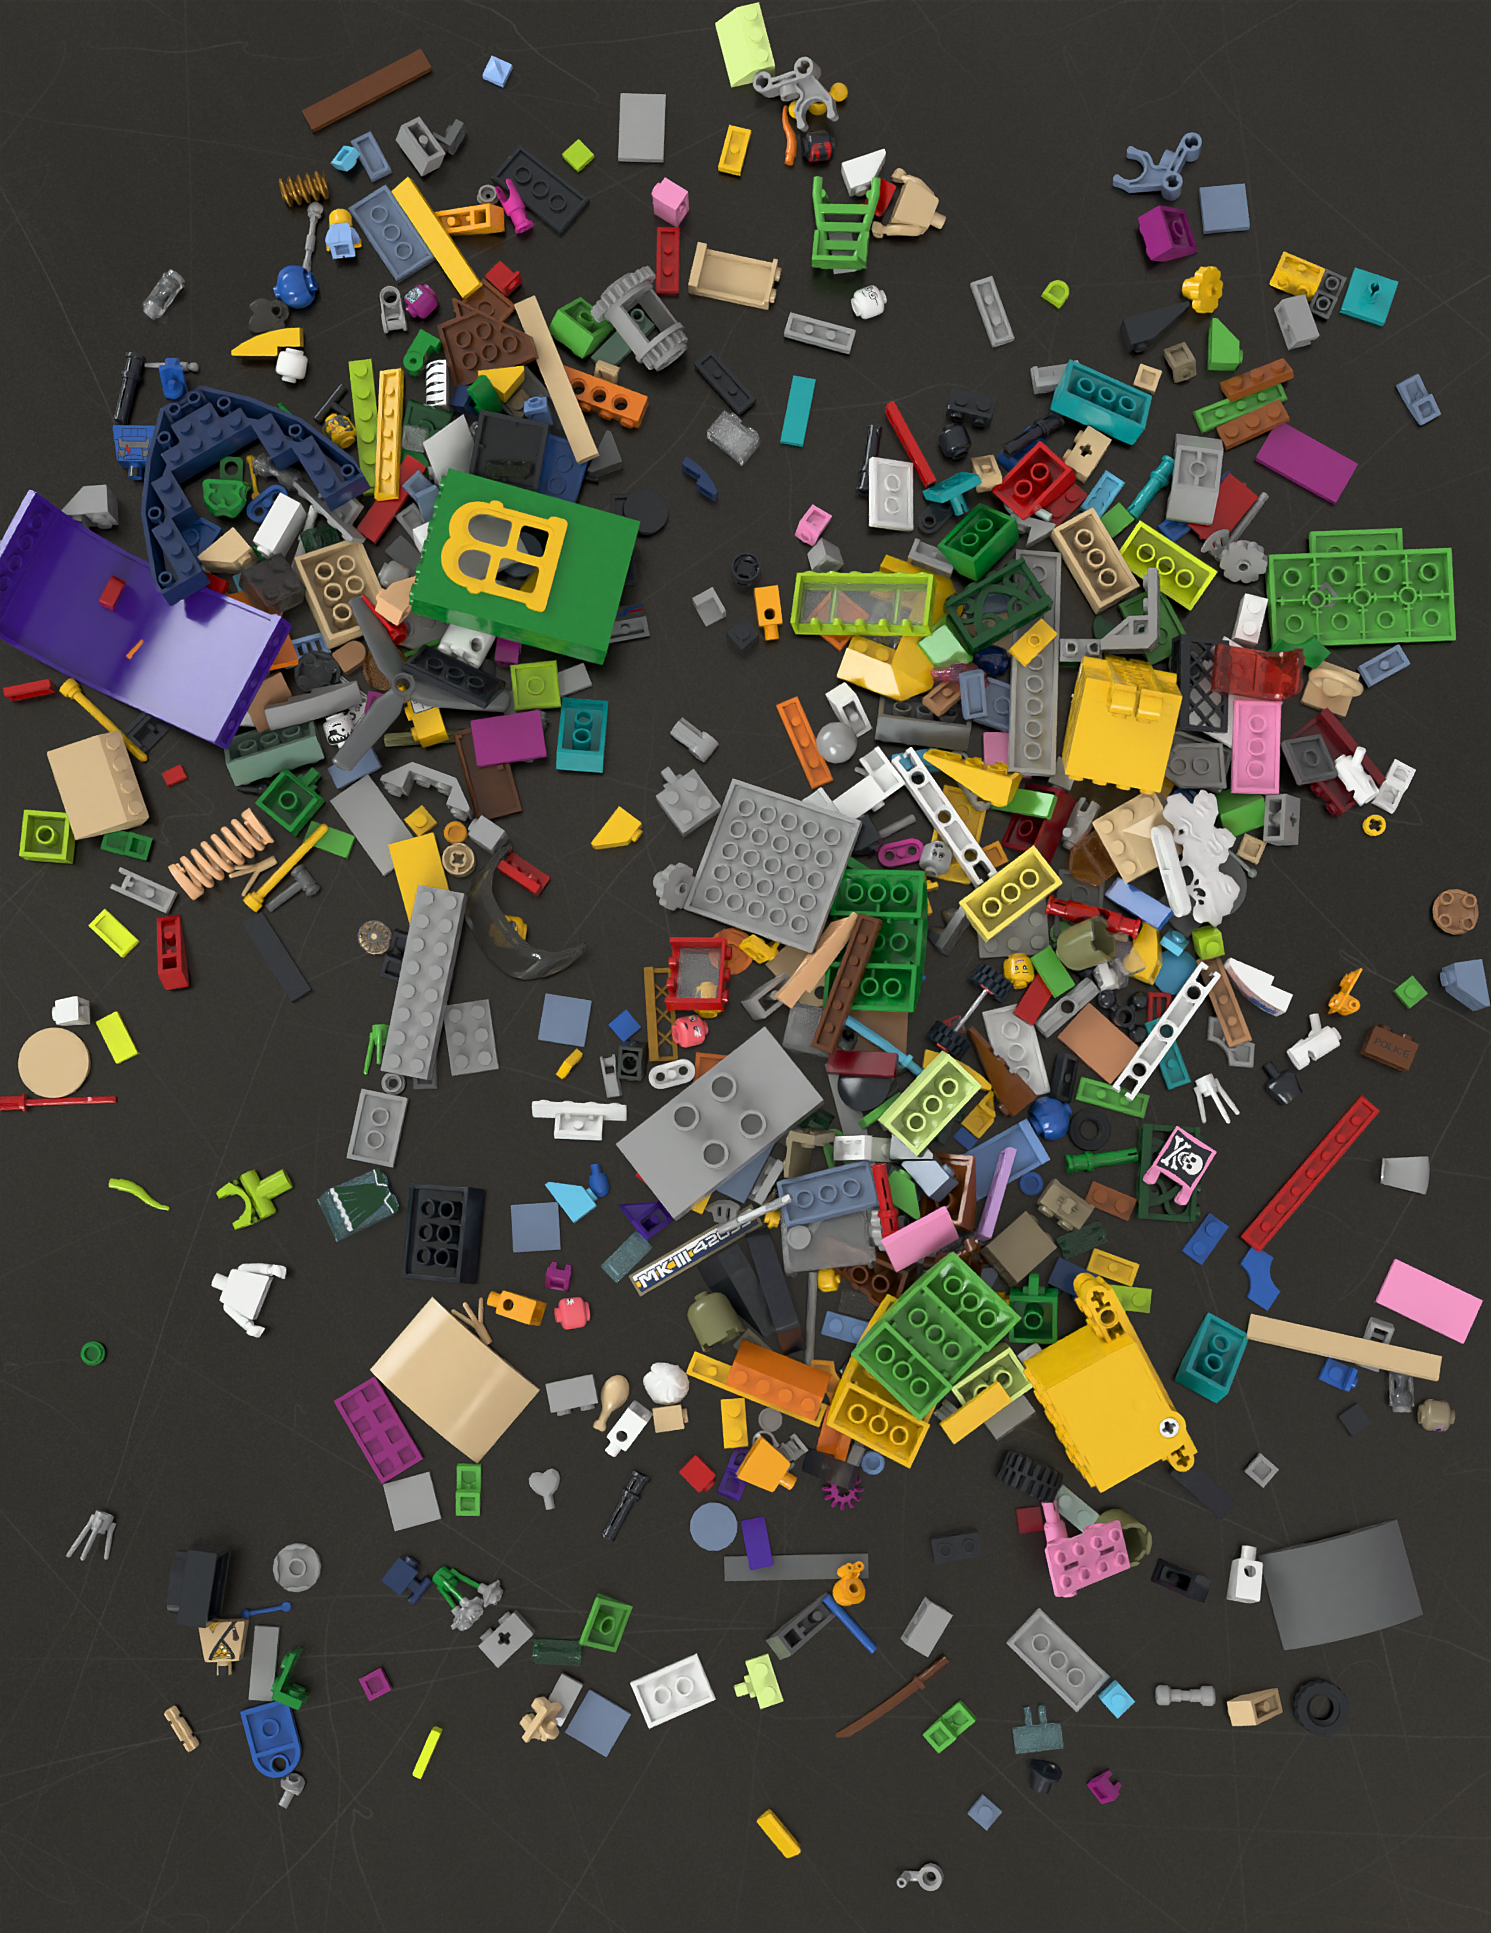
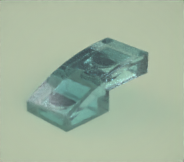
M635 1231L600 1267L618 1283L653 1247L638 1231Z

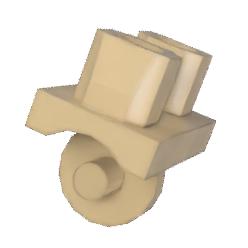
M544 1696L538 1697L531 1705L537 1715L534 1716L533 1713L527 1714L520 1722L526 1731L522 1736L526 1743L532 1738L541 1739L542 1741L556 1739L559 1734V1729L556 1726L558 1721L555 1718L562 1709V1705L559 1702L550 1703Z

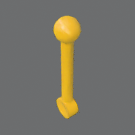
M248 455L246 461L250 467L254 492L252 499L254 500L260 493H258L253 464L255 457Z

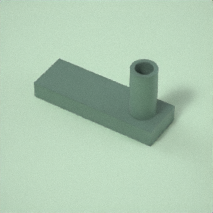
M634 309L631 312V318L639 325L642 333L647 336L655 328V325L644 315L641 309ZM616 331L591 356V360L595 364L598 360L617 366L632 350L618 331Z

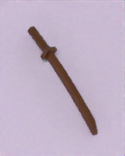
M945 1655L941 1656L919 1676L916 1674L913 1677V1681L857 1721L837 1732L835 1737L852 1736L897 1706L919 1688L921 1690L924 1689L925 1683L949 1663V1660Z

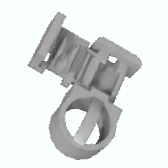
M760 1430L752 1439V1445H754L756 1437L758 1438L761 1433L768 1434L772 1438L773 1446L789 1461H795L808 1451L807 1447L795 1433L790 1436L791 1440L786 1444L781 1443L782 1446L778 1448L780 1444L774 1435L766 1430ZM794 1462L791 1463L787 1472L794 1467Z

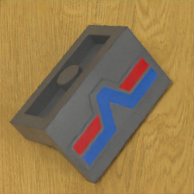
M643 602L618 607L609 643L650 636Z

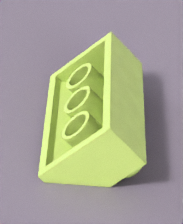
M941 1051L883 1113L878 1121L918 1156L982 1085L948 1053Z

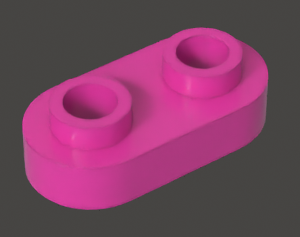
M913 838L885 844L878 852L879 863L886 868H893L918 862L924 846L919 840ZM915 848L916 854L910 855L908 849ZM892 853L894 856L893 860H887L885 854Z

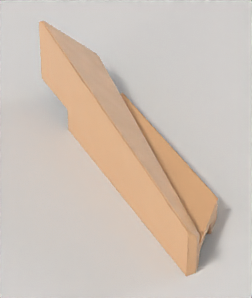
M852 912L847 918L830 923L820 937L815 953H809L793 976L775 994L774 997L792 1009L804 991L811 993L850 939L858 919V915L855 912Z

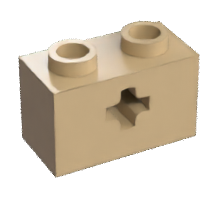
M1088 425L1084 432L1082 430L1079 431L1073 441L1076 443L1073 450L1068 449L1062 461L1073 470L1076 479L1085 484L1112 440ZM1087 451L1088 454H1086L1085 457H1083L1081 453Z

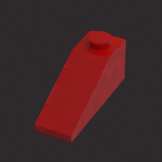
M177 914L157 918L158 975L165 990L188 987V964L181 916Z

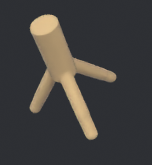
M271 856L254 865H234V870L240 871L231 873L229 877L234 878L254 872L241 894L246 896L259 873L276 865L277 861L274 856Z
M482 1297L479 1298L478 1320L466 1302L463 1303V1307L471 1319L455 1309L451 1310L452 1314L475 1328L480 1339L488 1345L492 1342L483 1325L484 1299Z

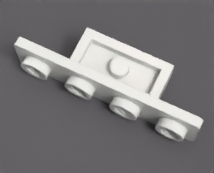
M548 1100L532 1102L533 1117L555 1118V1139L602 1140L603 1120H627V1106L619 1103L597 1104L595 1102H550Z

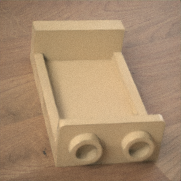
M698 242L688 283V291L690 294L768 310L770 302L774 303L777 289H773L775 281L779 282L782 268L778 267V259H773V263L709 250L707 249V244Z

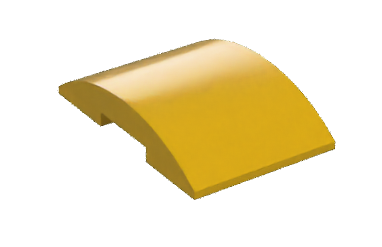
M889 1294L886 1295L868 1323L859 1342L897 1298ZM851 1355L834 1395L826 1425L899 1464L911 1468L929 1429L930 1424L928 1422L936 1405L919 1421Z

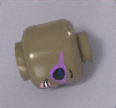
M1427 1399L1423 1405L1420 1404L1418 1407V1423L1422 1424L1425 1430L1445 1432L1450 1424L1455 1422V1411L1451 1410L1449 1403L1445 1400Z

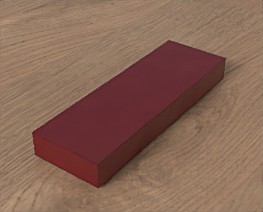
M836 1050L834 1055L829 1053L826 1072L831 1075L896 1078L899 1055L897 1053Z

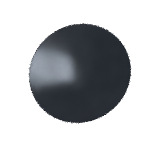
M839 1075L838 1078L840 1098L848 1107L857 1111H868L879 1106L886 1099L891 1087V1078Z

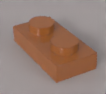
M1092 1181L1085 1197V1201L1095 1206L1096 1209L1124 1221H1129L1137 1201L1135 1198L1095 1181Z

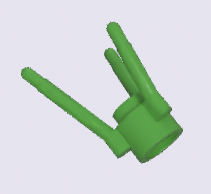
M379 1024L372 1026L364 1067L365 1075L369 1071L374 1043L377 1045V1064H381L382 1046L386 1045L390 1025Z

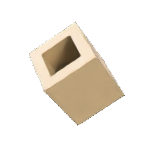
M682 1404L654 1407L652 1409L656 1433L684 1429V1423H689L687 1408L682 1409Z

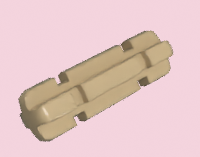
M172 1706L165 1711L164 1715L168 1722H172L173 1730L180 1741H184L183 1746L190 1752L199 1746V1742L195 1736L191 1735L193 1732L183 1716L180 1717L178 1708Z

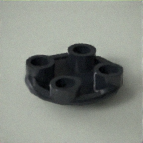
M314 650L305 653L299 659L298 665L295 666L294 677L297 686L308 694L314 688L338 684L341 671L332 655L324 651Z

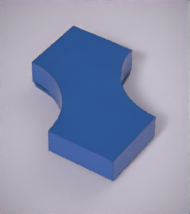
M1250 1247L1240 1262V1266L1247 1272L1250 1280V1288L1246 1297L1268 1311L1280 1293V1290L1273 1284L1270 1276V1266L1273 1257L1263 1250L1257 1252Z

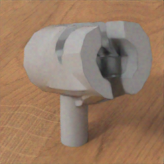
M1080 798L1074 806L1066 828L1063 829V835L1060 839L1064 842L1063 847L1071 851L1082 848L1093 827L1092 822L1097 819L1102 809L1099 804L1091 801L1089 805L1086 802V798Z

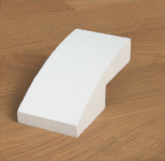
M1395 759L1385 775L1387 780L1381 783L1379 787L1380 793L1373 799L1372 804L1393 814L1416 770Z

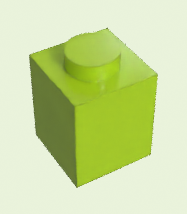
M1208 925L1191 930L1194 950L1202 960L1225 955L1222 934L1216 927Z

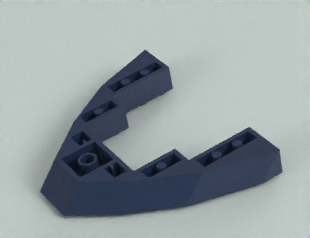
M199 385L160 408L146 459L141 516L151 577L168 604L173 606L211 583L180 531L200 519L180 486L181 483L259 438L279 472L300 460L332 512L371 489L354 458L302 418L248 396Z

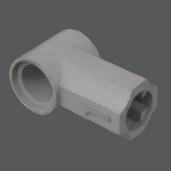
M683 717L670 732L674 738L689 748L690 753L702 762H705L719 745L713 737L704 731H699Z

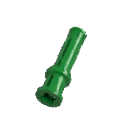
M1137 1149L1096 1154L1085 1151L1084 1154L1073 1156L1065 1154L1066 1171L1068 1175H1072L1073 1172L1087 1170V1172H1092L1097 1167L1138 1163V1154L1135 1155Z

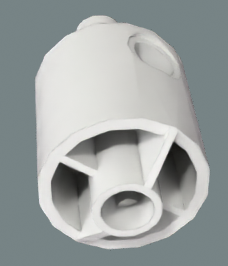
M450 624L440 642L438 650L478 669L497 636Z

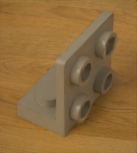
M812 1127L789 1131L786 1138L787 1154L783 1162L784 1178L808 1174L812 1148H815V1146H825V1143L833 1142L835 1140V1132Z

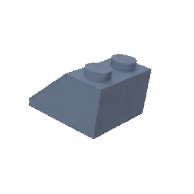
M1482 959L1453 963L1442 968L1440 981L1442 986H1445L1447 993L1472 1011L1490 1006Z

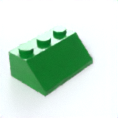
M979 503L937 545L938 550L959 574L977 582L1019 540L1016 518Z

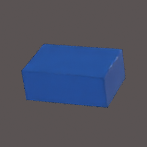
M963 1126L953 1136L967 1151L978 1141Z

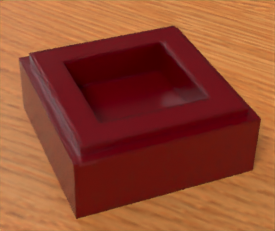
M1040 1506L1016 1509L1020 1534L1043 1531Z

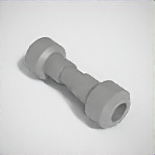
M1158 1685L1155 1689V1699L1158 1705H1169L1171 1702L1181 1701L1200 1702L1203 1706H1213L1215 1704V1689L1212 1686H1202L1200 1690L1190 1689L1189 1691H1181V1689H1170L1168 1685Z

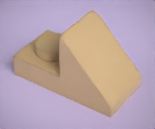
M994 455L971 458L973 474H978L982 481V484L976 486L978 493L991 491L997 484H1002V475Z

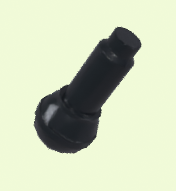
M266 782L258 785L242 784L237 786V791L256 794L260 797L270 784Z

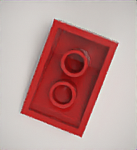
M1039 441L1002 479V484H997L991 491L1024 521L1058 498L1076 480V476L1065 462Z

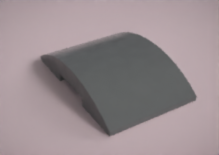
M1397 1519L1352 1530L1350 1533L1307 1544L1301 1543L1258 1555L1259 1561L1263 1563L1262 1573L1283 1650L1339 1641L1391 1627L1423 1615Z

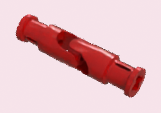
M1052 894L1049 896L1045 915H1049V913L1063 917L1064 920L1074 923H1081L1102 915L1109 925L1106 928L1107 932L1114 934L1120 932L1131 935L1133 939H1136L1141 923L1140 918L1134 920L1123 917L1118 912L1088 906L1087 904L1070 899L1065 901L1054 898Z

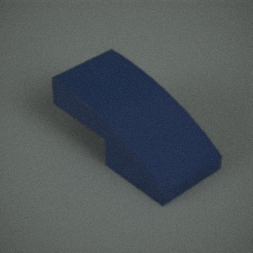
M686 456L682 462V471L698 480L696 482L697 491L716 502L718 491L713 481L696 462Z

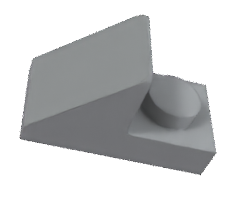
M1012 512L1010 515L1016 518L1018 534L1029 533L1025 550L1048 538L1056 526L1054 523L1031 517L1023 521Z

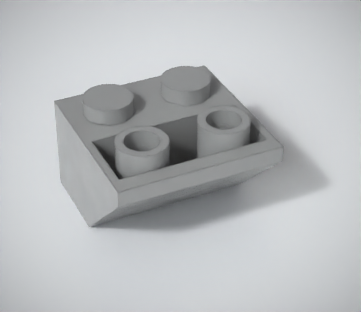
M107 485L83 486L62 509V512L87 529L96 526L101 529H108L112 525H119L117 497Z

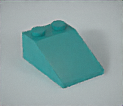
M562 697L556 769L603 773L609 701Z
M1208 1312L1181 1362L1175 1381L1214 1403L1219 1402L1230 1390L1248 1339H1246L1247 1333Z

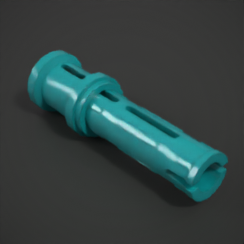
M1167 455L1162 457V463L1155 471L1150 473V480L1127 509L1135 521L1138 520L1141 513L1146 509L1161 487L1168 485V480L1172 476L1175 460Z

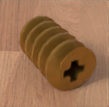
M324 170L323 177H320L318 172L314 171L313 179L306 173L305 180H302L300 175H297L296 182H293L289 176L287 184L279 178L284 203L286 201L289 207L293 206L294 199L298 205H301L303 197L307 203L311 202V196L316 201L320 200V194L325 199L329 198V189Z

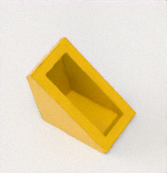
M524 366L478 371V377L480 375L488 377L503 403L507 402L525 380Z

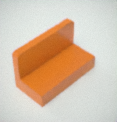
M829 1404L824 1415L816 1450L834 1455L835 1458L845 1461L851 1438L826 1425L831 1407Z

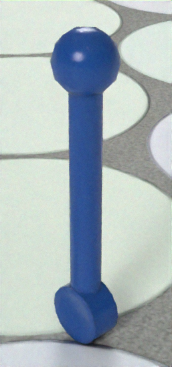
M284 1602L279 1606L251 1611L244 1609L241 1612V1616L247 1619L251 1615L279 1610L288 1612L292 1605L290 1602Z

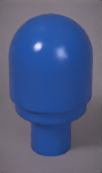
M599 1163L590 1165L592 1175L589 1176L591 1191L595 1196L603 1197L609 1191L608 1178L605 1173H601Z

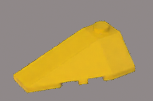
M932 748L924 753L923 756L925 760L982 799L991 801V804L997 807L1007 806L1013 801L1023 777L1018 772L1007 774L1008 764L995 761V765L985 764L982 758L974 757L966 758L965 760L958 753Z

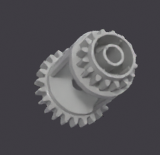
M646 266L640 270L637 269L634 273L625 274L611 284L602 293V299L597 301V304L590 311L597 322L600 323L607 320V322L612 323L634 352L635 358L639 363H644L649 370L655 368L656 371H660L685 352L687 349L685 343L688 338L683 333L684 326L681 322L675 320L653 291L651 283L654 282L653 280L656 278V275L650 267ZM638 303L661 331L650 342L639 329V325L627 313Z

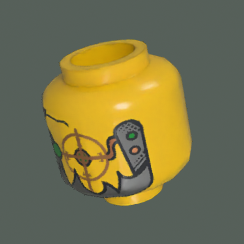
M332 414L325 419L326 423L323 426V434L341 449L348 448L355 442L357 430L346 415Z

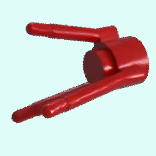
M362 595V599L385 626L395 646L401 644L407 638L406 631L409 629L404 621L398 626L392 622L388 623L382 615L375 611L376 607L367 596Z

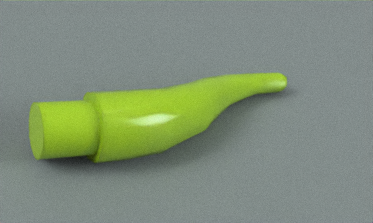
M110 1178V1188L132 1193L152 1207L167 1211L170 1209L169 1206L161 1205L152 1199L136 1183L125 1179Z

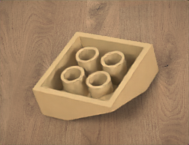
M1154 792L1153 795L1142 793L1092 822L1125 884L1133 882L1159 867L1151 840V829L1163 824L1170 829L1172 836L1174 834L1173 824L1169 823L1162 814L1167 802L1161 792ZM1182 829L1179 830V835L1184 833ZM1175 843L1179 856L1183 854V845Z

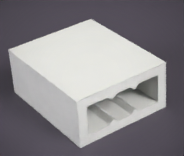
M282 493L278 495L253 539L257 546L256 550L262 553L261 557L272 563L274 560L282 563L307 519V514L301 503Z

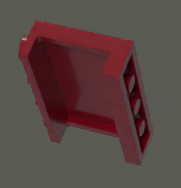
M1328 707L1286 739L1321 734L1333 762L1343 754L1346 757L1349 755L1353 757L1357 747H1360ZM1364 754L1361 762L1363 770L1372 777L1378 787L1387 779L1369 757ZM1338 776L1334 779L1311 783L1310 787L1314 794L1318 797L1321 796L1326 802L1327 810L1333 815L1336 814L1337 817L1357 803L1353 798L1355 790L1349 792Z

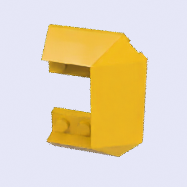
M887 554L880 565L879 572L885 574H895L896 572H905L907 574L928 572L934 574L937 587L932 627L945 615L943 606L946 598L957 593L951 579ZM870 592L871 597L894 605L895 592ZM903 592L901 608L911 612L909 617L911 623H923L927 592ZM963 605L957 608V614L959 617L961 616L962 611L964 609ZM853 635L843 657L837 678L896 701L904 702L909 700L910 697L931 691L938 670L916 644L923 636L902 635L897 650L862 636Z

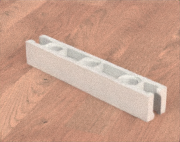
M910 747L903 754V757H909L915 768L907 772L899 763V760L902 759L900 755L892 759L891 764L906 783L905 786L944 843L949 846L953 856L972 884L977 888L984 881L982 879L979 880L973 869L974 866L980 863L988 872L987 876L989 879L997 874V871L913 748ZM914 774L921 775L923 783L920 785L914 784L911 776ZM941 812L947 813L950 821L948 823L940 822L938 814ZM965 851H973L976 855V860L973 862L967 861L964 857Z
M1200 962L1111 1087L1119 1093L1121 1090L1119 1085L1127 1076L1136 1081L1131 1094L1128 1092L1125 1094V1098L1130 1102L1137 1095L1221 975L1215 971L1209 974L1212 979L1206 987L1196 982L1200 971L1207 970L1209 967L1203 962ZM1194 987L1198 990V999L1194 1000L1188 997V988ZM1161 1026H1169L1171 1028V1037L1164 1038L1161 1036ZM1135 1064H1141L1144 1067L1145 1073L1143 1076L1138 1077L1133 1073L1132 1068Z

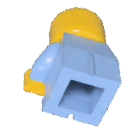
M336 209L329 215L330 229L325 238L326 249L331 251L333 259L343 258V256L345 258L356 256L355 248L362 247L361 238H359L358 233L352 227L351 214L347 210Z

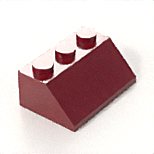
M1027 782L1024 790L1053 794L1058 797L1051 819L1013 813L1000 845L1020 855L1034 845L1046 862L1050 864L1062 837L1063 829L1067 825L1077 800L1061 789Z

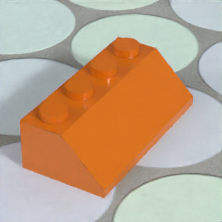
M742 1339L725 1385L815 1421L831 1375Z

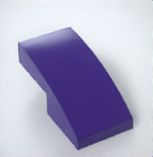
M743 1447L734 1449L718 1488V1494L737 1502L740 1501L747 1482L739 1479L736 1476V1472L750 1450Z
M765 1517L741 1520L750 1570L774 1566Z

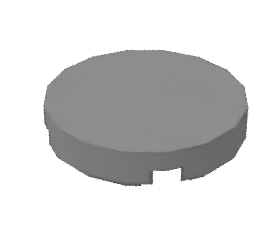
M303 1543L287 1545L278 1553L273 1564V1573L276 1581L284 1589L292 1592H301L313 1586L320 1577L322 1569L321 1559L316 1550Z

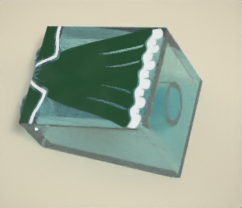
M379 1168L328 1189L317 1199L337 1242L399 1211L397 1208L398 1201L387 1187V1177L384 1173L380 1172Z

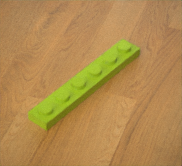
M371 359L349 361L360 470L371 487L363 495L371 496L375 492L378 408L373 362Z

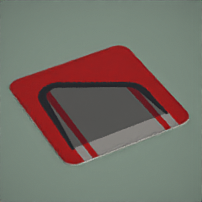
M961 1015L946 1019L943 1023L954 1030L962 1019ZM964 1024L957 1032L959 1035L966 1032Z

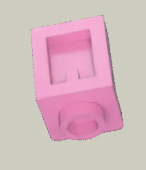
M812 504L800 520L795 536L803 542L814 546L820 534L829 524L832 516Z

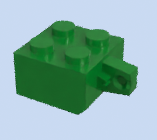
M312 767L305 776L300 774L296 777L285 768L255 804L296 837L325 802L315 792L317 786L314 784L321 777V774Z
M1029 1273V1286H1023V1288L1010 1287L1009 1306L1022 1319L1009 1331V1342L1054 1344L1058 1338V1289L1039 1286V1273Z

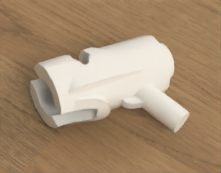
M1357 747L1353 757L1352 755L1346 757L1343 754L1333 762L1338 772V777L1344 783L1346 789L1349 792L1355 790L1353 798L1360 806L1364 803L1367 804L1380 793L1372 777L1367 775L1361 765L1366 749L1363 747Z
M1319 1014L1309 1015L1312 1031L1309 1033L1308 1038L1305 1040L1300 1039L1287 1051L1291 1062L1298 1070L1309 1065V1057L1316 1061L1340 1046L1339 1040L1341 1036L1334 1027L1326 1026L1321 1028Z

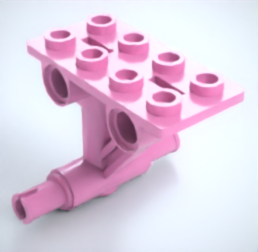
M1054 1499L1053 1503L1041 1502L1046 1519L1044 1524L1047 1540L1045 1554L1056 1597H1072L1078 1594L1076 1590L1130 1568L1119 1520H1114L1107 1524L1098 1523L1083 1528L1084 1533L1068 1538L1065 1522L1059 1516L1057 1500Z

